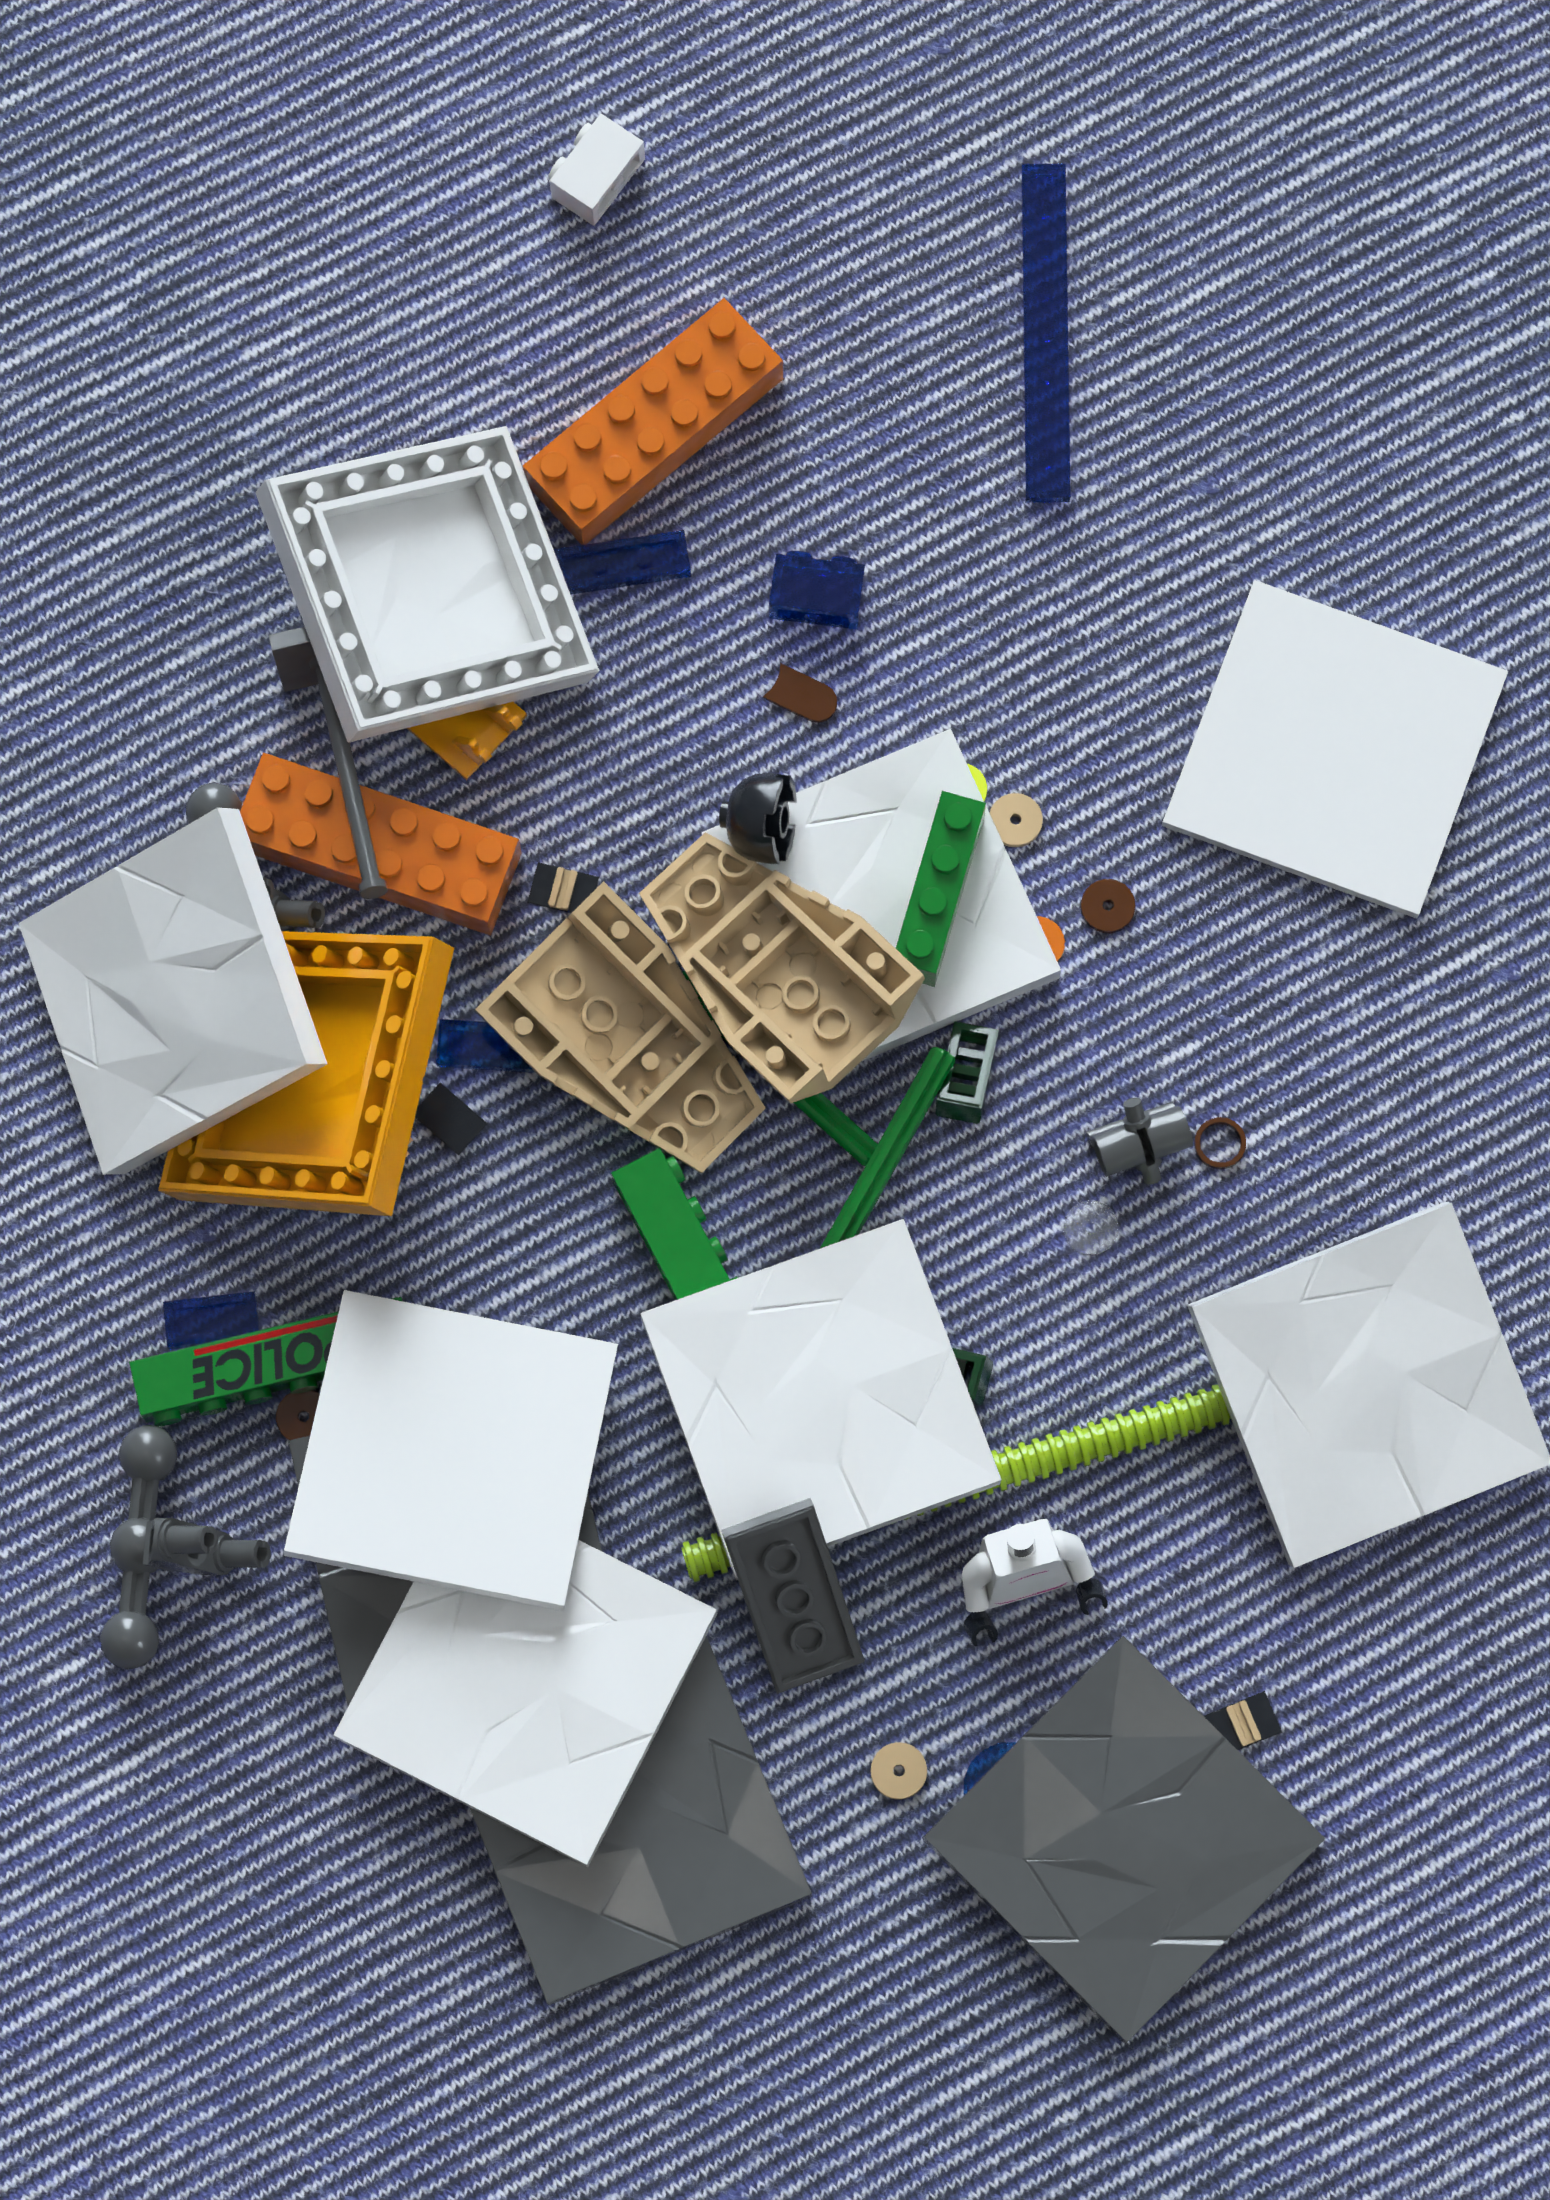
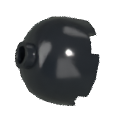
M775 773L754 774L743 779L734 788L729 801L722 802L719 812L720 827L727 829L730 844L744 858L765 864H780L779 861H786L788 859L796 827L793 824L789 825L788 802L797 803L795 783L792 777Z

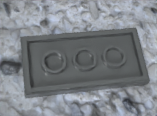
M811 1498L721 1530L777 1694L865 1662Z

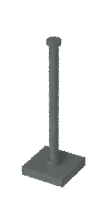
M305 627L270 634V645L284 692L313 685L319 686L362 882L359 884L360 895L364 899L381 897L387 893L388 889L386 881L380 878L350 742L348 743L307 631Z

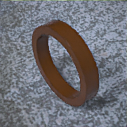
M1224 1117L1212 1118L1204 1122L1198 1129L1194 1140L1195 1152L1201 1162L1213 1169L1230 1168L1236 1165L1244 1155L1246 1149L1245 1133L1231 1119ZM1223 1124L1231 1127L1238 1134L1240 1151L1232 1160L1215 1162L1204 1155L1200 1146V1138L1208 1127Z

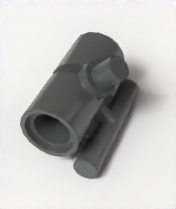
M1129 1098L1123 1103L1126 1113L1124 1119L1087 1131V1138L1091 1148L1095 1150L1100 1167L1106 1177L1135 1167L1138 1171H1141L1145 1184H1155L1162 1179L1159 1169L1162 1163L1161 1157L1192 1147V1134L1179 1105L1175 1106L1173 1102H1169L1144 1111L1140 1098Z

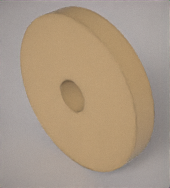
M1019 793L1007 794L999 798L990 809L991 818L1005 846L1023 847L1038 837L1042 828L1043 816L1039 805L1029 796ZM1013 816H1018L1021 822L1015 825L1011 823L1010 819Z
M902 1742L888 1744L881 1748L873 1758L871 1764L873 1784L881 1794L888 1798L897 1800L910 1798L921 1790L926 1781V1761L921 1752L910 1744ZM902 1766L905 1770L904 1774L896 1776L893 1772L894 1767Z

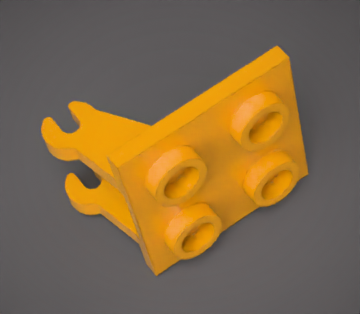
M509 702L407 729L467 780L482 763H486L492 757L491 754L513 730H518L523 724L522 721L527 717V713L514 702Z

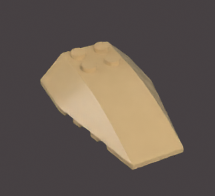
M706 832L639 893L728 1044L789 1103L828 1091L837 1085L899 1027L925 979L924 975L860 915L849 909L847 911L830 903L828 898L813 890L810 892L791 882L789 877L776 870L771 871L756 861L744 858L732 846Z
M603 881L474 1011L539 1076L656 1147L661 1148V1150L674 1156L699 1173H703L766 1108L735 1056H732L721 1038L722 1035L714 1021L710 1020L698 1000V995L690 981L686 980L677 965V960L669 946Z

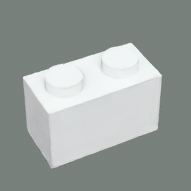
M600 114L592 125L587 123L582 127L574 141L575 148L567 158L562 156L556 161L548 176L550 179L551 198L593 226L599 221L645 160L644 141L603 114Z

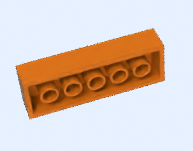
M723 298L523 465L531 491L584 547L783 380V360L733 306Z
M263 752L240 810L255 856L359 891V884L362 882L339 778ZM359 785L380 878L386 881L388 889L385 895L378 898L491 936L522 854L519 839Z

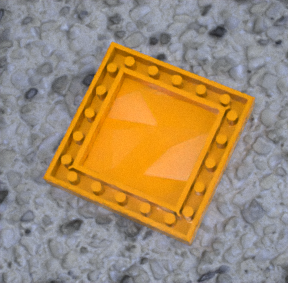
M282 931L327 1065L168 1150L158 1191L182 1201L392 1216L454 947L435 937Z

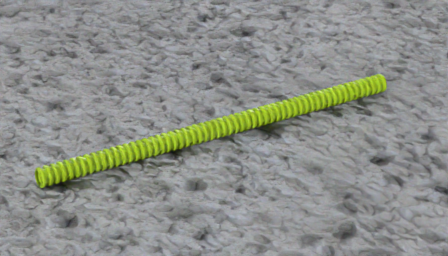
M1216 1384L1212 1385L1211 1391L1208 1392L1204 1388L1199 1389L1195 1396H1192L1189 1392L1185 1393L1184 1399L1178 1400L1177 1397L1170 1398V1403L1168 1404L1158 1401L1156 1402V1407L1150 1408L1149 1405H1145L1142 1407L1141 1412L1131 1409L1128 1411V1415L1124 1417L1121 1413L1115 1414L1114 1420L1109 1421L1107 1417L1101 1418V1423L1097 1425L1093 1421L1087 1422V1428L1081 1429L1077 1425L1073 1427V1432L1067 1433L1064 1429L1060 1430L1059 1436L1053 1437L1051 1433L1045 1435V1440L1043 1441L1033 1438L1029 1445L1020 1442L1017 1444L1016 1449L1006 1446L1003 1448L1004 1452L998 1454L996 1450L991 1451L1001 1477L1000 1485L970 1496L975 1500L980 1497L979 1493L982 1492L992 1495L993 1489L996 1488L1005 1491L1007 1490V1485L1012 1483L1015 1487L1021 1486V1481L1027 1479L1029 1483L1035 1482V1477L1040 1475L1043 1479L1049 1478L1050 1472L1055 1471L1059 1475L1063 1473V1468L1067 1467L1073 1471L1077 1469V1464L1083 1463L1085 1467L1090 1466L1091 1460L1096 1459L1100 1463L1105 1460L1107 1455L1117 1458L1119 1456L1118 1452L1124 1451L1126 1454H1130L1133 1451L1132 1448L1137 1446L1140 1450L1146 1449V1444L1152 1442L1154 1446L1160 1445V1440L1164 1438L1171 1442L1174 1440L1175 1435L1179 1434L1181 1438L1188 1436V1431L1191 1430L1198 1434L1202 1432V1427L1205 1426L1209 1430L1215 1429L1218 1422L1225 1426L1230 1423L1231 1416L1220 1388ZM965 1497L958 1500L959 1504L966 1501ZM952 1503L945 1504V1508L951 1507ZM938 1507L931 1509V1512L937 1511ZM716 1532L711 1534V1539L705 1541L703 1537H698L695 1544L690 1545L689 1541L683 1542V1547H681L689 1577L694 1582L700 1581L699 1576L705 1574L708 1578L714 1577L715 1571L721 1570L722 1574L728 1573V1568L731 1565L721 1537Z

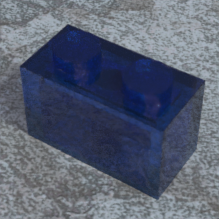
M788 551L786 555L776 554L769 600V619L858 630L865 580V565L857 564L855 559L845 556H834L830 560L815 559L811 554L803 551Z

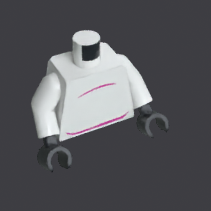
M1040 1519L1026 1524H1016L1009 1529L992 1533L982 1538L979 1553L965 1565L962 1571L966 1610L971 1612L964 1621V1628L972 1644L975 1647L977 1646L976 1636L984 1629H986L992 1643L998 1638L997 1629L985 1610L1074 1585L1073 1582L1079 1583L1076 1588V1594L1080 1609L1084 1614L1089 1615L1086 1601L1090 1598L1101 1599L1104 1609L1107 1608L1108 1603L1103 1584L1099 1580L1092 1578L1095 1572L1081 1539L1077 1535L1062 1530L1054 1531L1047 1519Z

